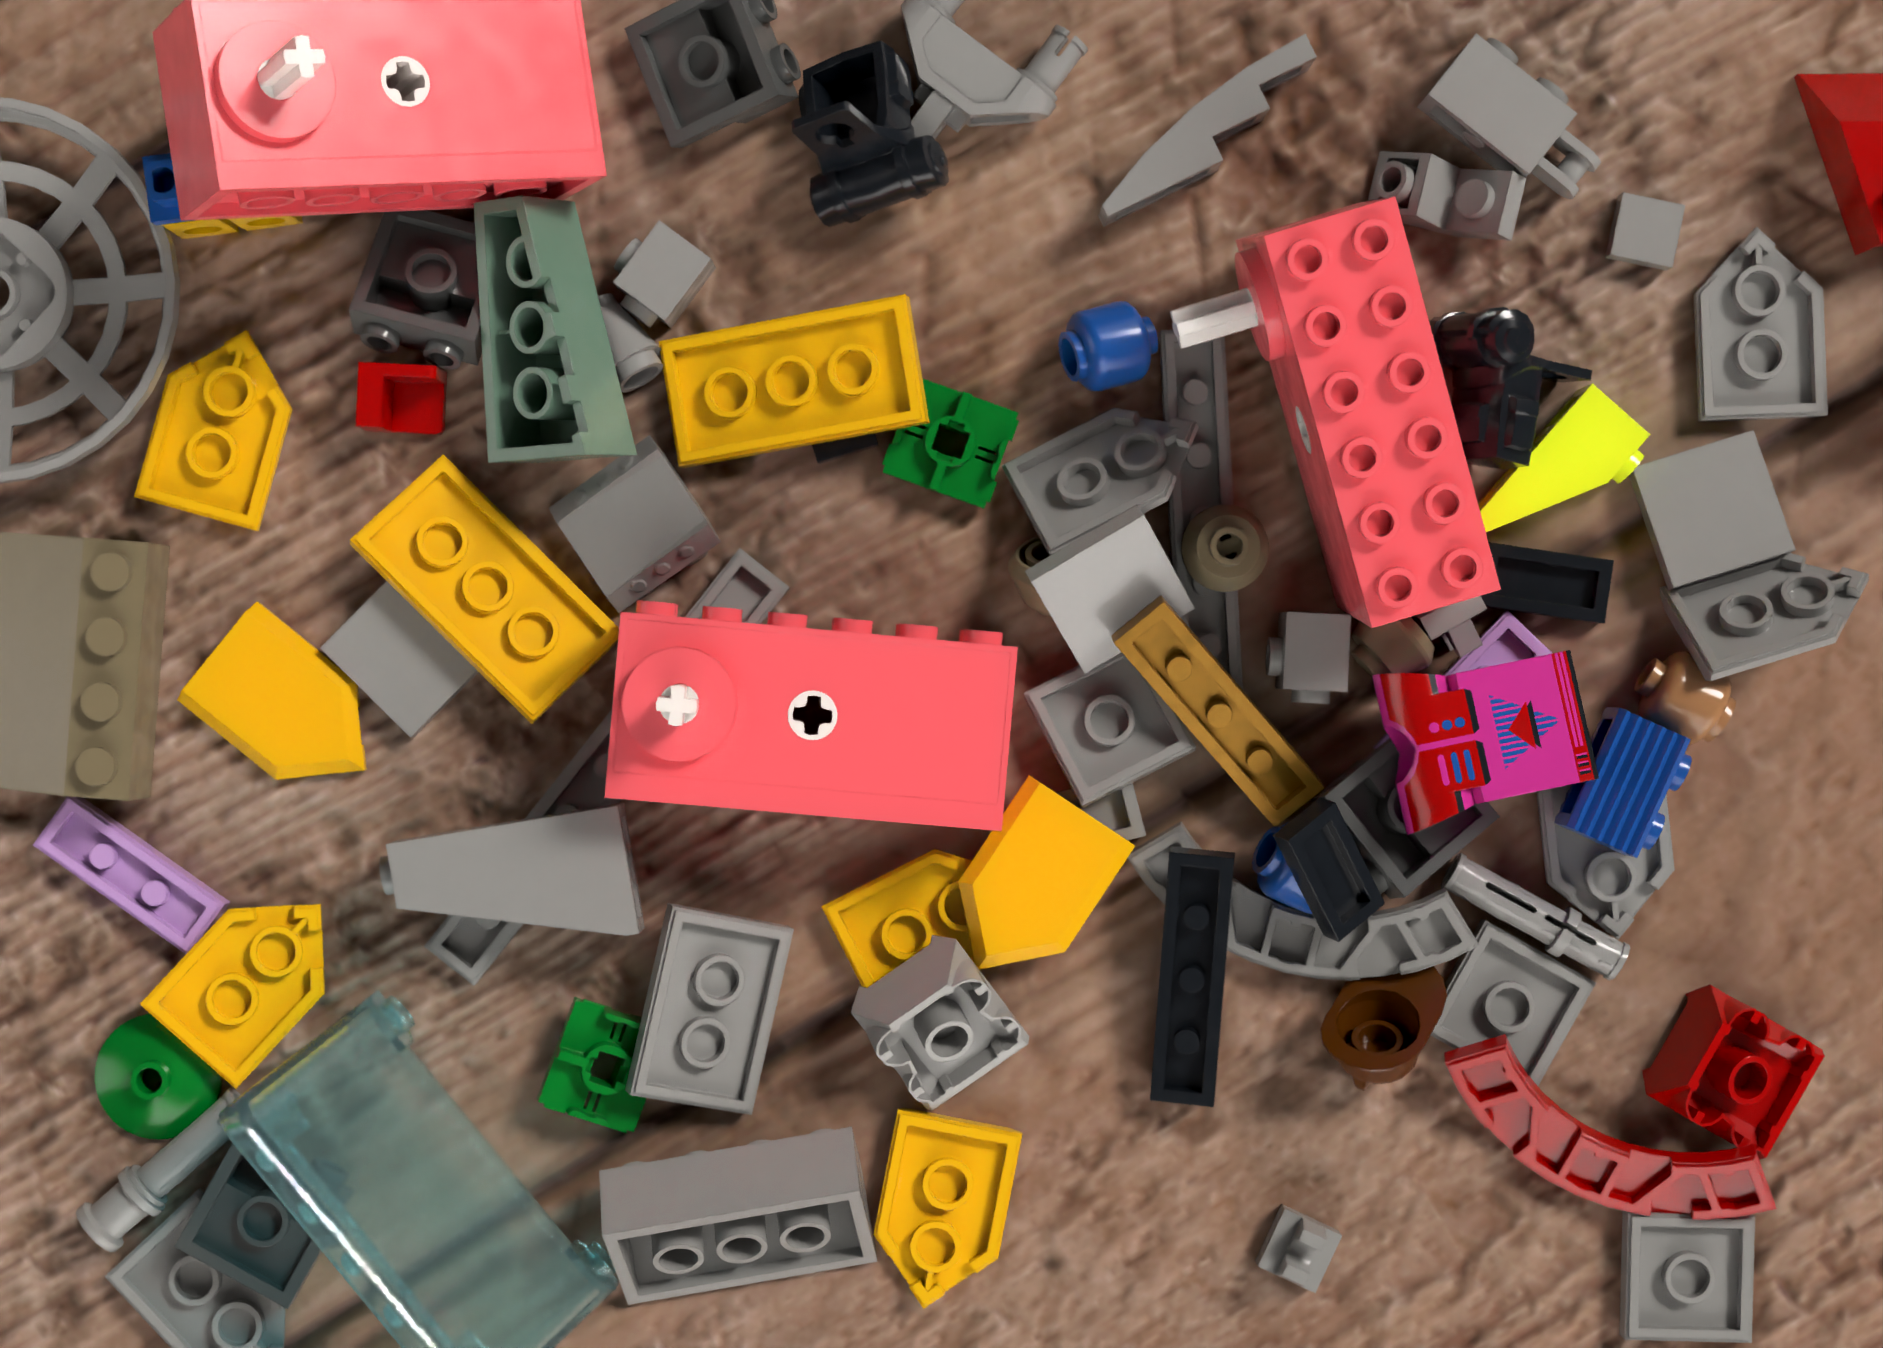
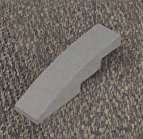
M1306 34L1247 66L1193 106L1142 155L1102 204L1098 217L1103 227L1217 172L1223 162V158L1216 144L1262 122L1270 110L1263 93L1310 69L1317 56Z

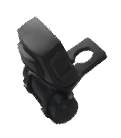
M881 40L842 52L803 70V85L799 89L801 117L791 122L792 132L816 154V160L821 173L810 179V198L815 213L822 223L828 227L844 222L853 223L859 221L867 214L911 198L920 199L926 197L933 190L944 187L949 182L948 160L941 145L930 135L915 137L914 127L911 125L910 107L913 105V91L911 89V76L908 64L898 56L892 47Z
M1506 307L1488 308L1482 312L1444 313L1440 317H1434L1429 323L1441 367L1452 371V386L1454 388L1451 405L1467 464L1496 469L1529 466L1539 414L1542 379L1553 382L1591 381L1592 370L1530 355L1535 342L1534 326L1528 315L1518 309L1509 310Z

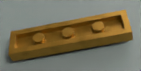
M1161 595L1111 635L1113 643L1273 826H1278L1324 789L1319 777Z

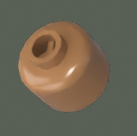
M1678 651L1667 657L1663 662L1653 658L1642 670L1634 686V690L1641 694L1638 706L1639 716L1691 739L1689 745L1695 744L1702 739L1706 742L1714 740L1725 728L1736 707V700L1730 697L1732 687L1730 679L1726 676L1713 681H1706L1692 656L1686 651Z

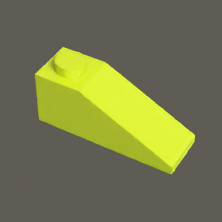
M1593 383L1578 389L1534 439L1529 466L1507 469L1478 502L1485 531L1489 532L1607 484L1611 479L1617 484L1621 483L1643 460L1644 455L1638 448L1651 434Z

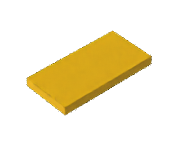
M906 294L658 341L661 348L660 354L678 466L682 468L930 423L910 298Z
M444 454L350 539V545L531 724L545 713L618 642L619 627Z

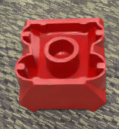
M1710 984L1686 993L1688 1003L1651 1067L1642 1070L1646 1095L1736 1147L1754 1144L1759 1159L1767 1158L1825 1057L1823 1050L1800 1035L1770 1020L1765 1014L1725 994Z

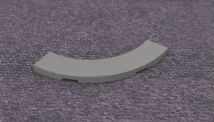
M1182 822L1177 823L1136 847L1127 858L1144 883L1164 905L1171 846L1202 849ZM1233 877L1227 951L1250 962L1284 973L1316 979L1349 981L1397 973L1403 975L1450 961L1479 946L1478 941L1445 887L1408 904L1374 912L1345 938L1337 942L1323 935L1313 914L1304 913L1251 889Z

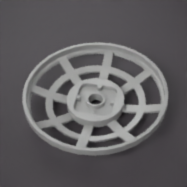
M0 97V122H17L51 131L82 146L95 156L79 181L72 187L63 179L40 168L17 162L2 161L0 150V278H3L9 287V299L6 305L0 309V484L35 479L70 467L102 448L131 422L152 394L169 359L179 318L180 278L175 245L170 231L162 225L156 226L150 222L145 180L126 158L91 129L45 106L13 98ZM116 176L130 190L149 223L159 252L161 272L127 275L125 261L118 241L103 215L95 207L97 201ZM5 182H14L37 188L54 196L62 203L42 228L37 231L23 223L8 218ZM81 222L88 227L99 246L106 266L107 277L73 280L68 263L59 251ZM163 299L162 320L153 354L139 383L128 398L125 399L102 374L110 365L121 342L128 314V302ZM108 304V314L103 334L93 355L86 361L63 338L71 323L74 306ZM45 357L69 380L66 385L44 399L24 406L14 407L16 370L29 367ZM83 395L108 419L93 433L62 451L33 461L11 464L13 429L15 426L28 425L51 417L75 403Z

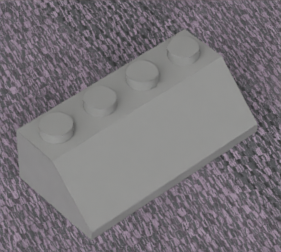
M852 1127L835 1130L819 1129L801 1136L772 1141L756 1140L743 1146L714 1151L699 1150L680 1157L651 1162L635 1161L627 1163L622 1167L599 1170L602 1237L628 1305L877 1262L863 1172Z

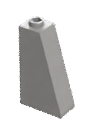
M624 802L396 840L386 844L388 856L380 857L379 868L382 886L386 895L394 894L396 909L622 936L639 934L645 928Z

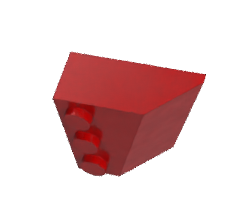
M1883 73L1797 74L1794 76L1854 254L1856 256L1882 247Z

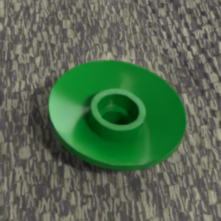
M150 1013L126 1021L110 1034L98 1054L94 1077L99 1101L113 1122L135 1136L157 1140L174 1138L219 1099L223 1083V1077ZM146 1068L155 1069L161 1075L162 1084L159 1090H150L144 1085L142 1077Z

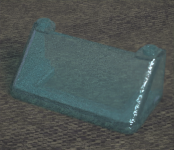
M379 990L371 994L220 1112V1124L232 1143L401 1348H555L619 1284V1281L614 1276L616 1272L606 1250L595 1241L588 1246L580 1240H574L572 1243L409 1047L413 1043V1037L409 1029L415 1025V1022L405 1006L393 996L385 999Z

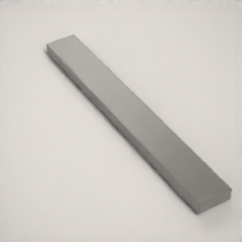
M739 548L685 617L702 619L703 606L742 609L743 623L762 624L768 617V612H772L790 587ZM612 710L525 819L617 804L623 800L604 798ZM448 915L424 947L474 986L524 924Z

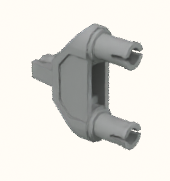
M905 0L902 3L903 22L918 83V88L913 94V100L921 105V108L911 120L915 137L930 135L936 139L946 125L958 133L965 124L969 127L1009 125L1046 119L1056 108L1055 102L1058 100L1055 95L1056 90L1079 59L1088 51L1087 46L1077 36H1074L1063 53L1057 56L1068 42L1067 36L1070 31L1060 25H1055L1051 30L1050 36L1026 68H1017L1015 70L955 25V20L952 16L964 0Z

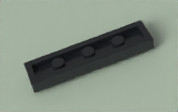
M1172 846L1170 848L1150 1092L1151 1101L1214 1107L1235 852Z

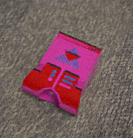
M1570 650L1447 676L1423 673H1386L1372 676L1383 729L1391 738L1399 753L1395 784L1407 835L1446 820L1475 804L1599 779Z

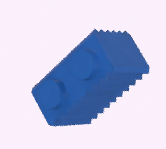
M1606 707L1591 740L1599 779L1571 784L1554 823L1621 854L1638 858L1641 849H1651L1662 832L1665 816L1658 813L1668 789L1672 791L1678 790L1689 772L1692 758L1685 754V751L1691 739L1644 719L1626 709Z

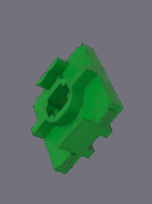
M923 379L930 423L918 425L926 428L925 430L915 426L896 430L892 444L889 443L882 465H884L882 473L984 509L986 503H990L997 482L994 480L1008 441L1012 442L1019 422L1017 420L1018 412L976 398L970 393L964 391L962 393ZM940 427L969 437L961 459L932 449ZM905 431L921 436L923 438L921 439L905 433ZM978 447L994 452L996 455L980 450ZM975 456L991 461L993 464L977 459Z
M574 997L539 1090L538 1102L543 1103L545 1108L564 1114L567 1112L570 1116L624 1133L627 1130L634 1132L647 1098L629 1095L625 1089L641 1017L616 1011L612 1007L587 999ZM600 1051L617 1056L610 1079L603 1080L591 1076L590 1070Z

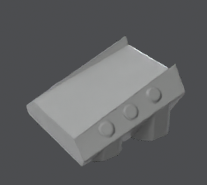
M650 435L635 445L637 455L618 457L549 507L556 523L618 613L628 608L637 600H641L652 593L657 586L686 566H692L706 557L708 551L721 542L709 519L671 462Z
M932 935L928 946L868 988L859 986L851 1010V1014L865 1030L879 1059L886 1066L894 1067L903 1079L910 1094L917 1101L921 1102L926 1109L931 1111L1028 1045L1030 1037L957 939Z

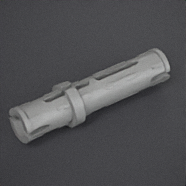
M1462 853L1458 854L1452 861L1442 880L1441 889L1445 887L1447 891L1490 913L1495 918L1545 944V951L1551 955L1559 957L1565 954L1603 975V978L1609 981L1618 975L1627 960L1630 945L1625 942L1622 943L1581 920L1582 913L1571 907H1567L1563 911L1521 888L1519 885L1468 859Z

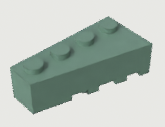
M521 195L474 203L488 463H545L637 455L575 202Z

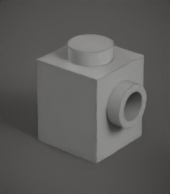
M659 220L643 242L637 238L633 239L620 254L614 265V269L619 272V275L613 283L626 295L619 304L626 311L648 327H651L656 319H659L669 328H672L716 267L710 257Z
M1306 612L1279 613L1278 638L1268 637L1265 661L1266 675L1276 676L1275 689H1292L1291 702L1330 704V691L1348 692L1351 615Z

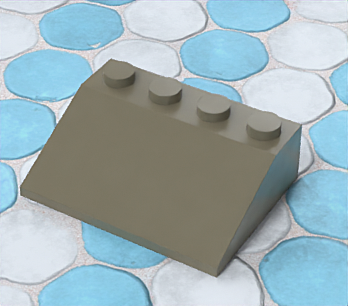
M0 532V789L120 801L151 798L170 546L138 541Z

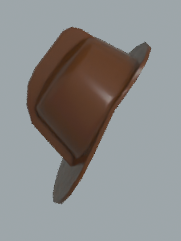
M1432 966L1403 975L1397 973L1381 977L1360 978V980H1347L1332 1007L1325 1015L1320 1032L1323 1046L1333 1059L1340 1063L1347 1074L1353 1077L1357 1089L1365 1091L1370 1083H1392L1405 1077L1415 1067L1420 1052L1426 1045L1444 1010L1447 993L1443 977Z

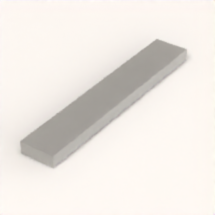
M1161 330L1159 332L1163 421L1170 422L1171 418L1196 421L1199 426L1168 500L1171 565L1195 607L1194 610L1180 618L1243 689L1238 590L1218 592L1200 585L1188 573L1181 554L1183 534L1190 521L1197 514L1212 506L1233 505L1225 336L1181 349L1173 330ZM1229 534L1222 535L1219 538V540L1222 542L1227 539H1230L1231 536ZM1235 552L1226 555V559H1234L1236 557Z

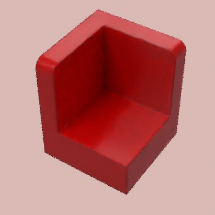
M358 362L355 426L368 432L443 434L445 430L447 372L434 365Z

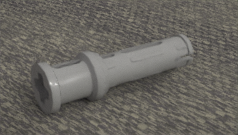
M228 1088L222 1097L165 1147L153 1155L142 1167L139 1165L126 1166L118 1174L119 1182L93 1204L90 1202L83 1203L76 1211L77 1219L82 1228L100 1247L109 1252H116L123 1246V1236L147 1215L157 1216L164 1210L165 1204L168 1201L166 1195L168 1192L180 1184L191 1172L246 1125L256 1120L257 1116L252 1106L247 1104L227 1120L226 1114L245 1099L233 1088Z

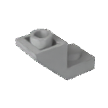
M1380 151L1368 201L1396 196L1402 222L1406 225L1456 237L1512 241L1527 178L1514 171L1461 169L1432 153Z

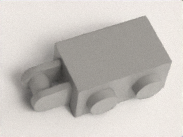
M1476 33L1417 108L1494 169L1514 171L1523 177H1527L1532 173L1560 196L1566 199H1573L1579 192V188L1576 185L1586 171L1594 172L1601 164V161L1590 148L1566 130V127L1577 115L1573 109L1566 105L1569 101L1567 95L1553 82L1541 77L1535 80L1516 65L1518 63L1516 54L1504 43L1494 38L1484 40ZM1552 145L1566 156L1558 167L1543 157Z

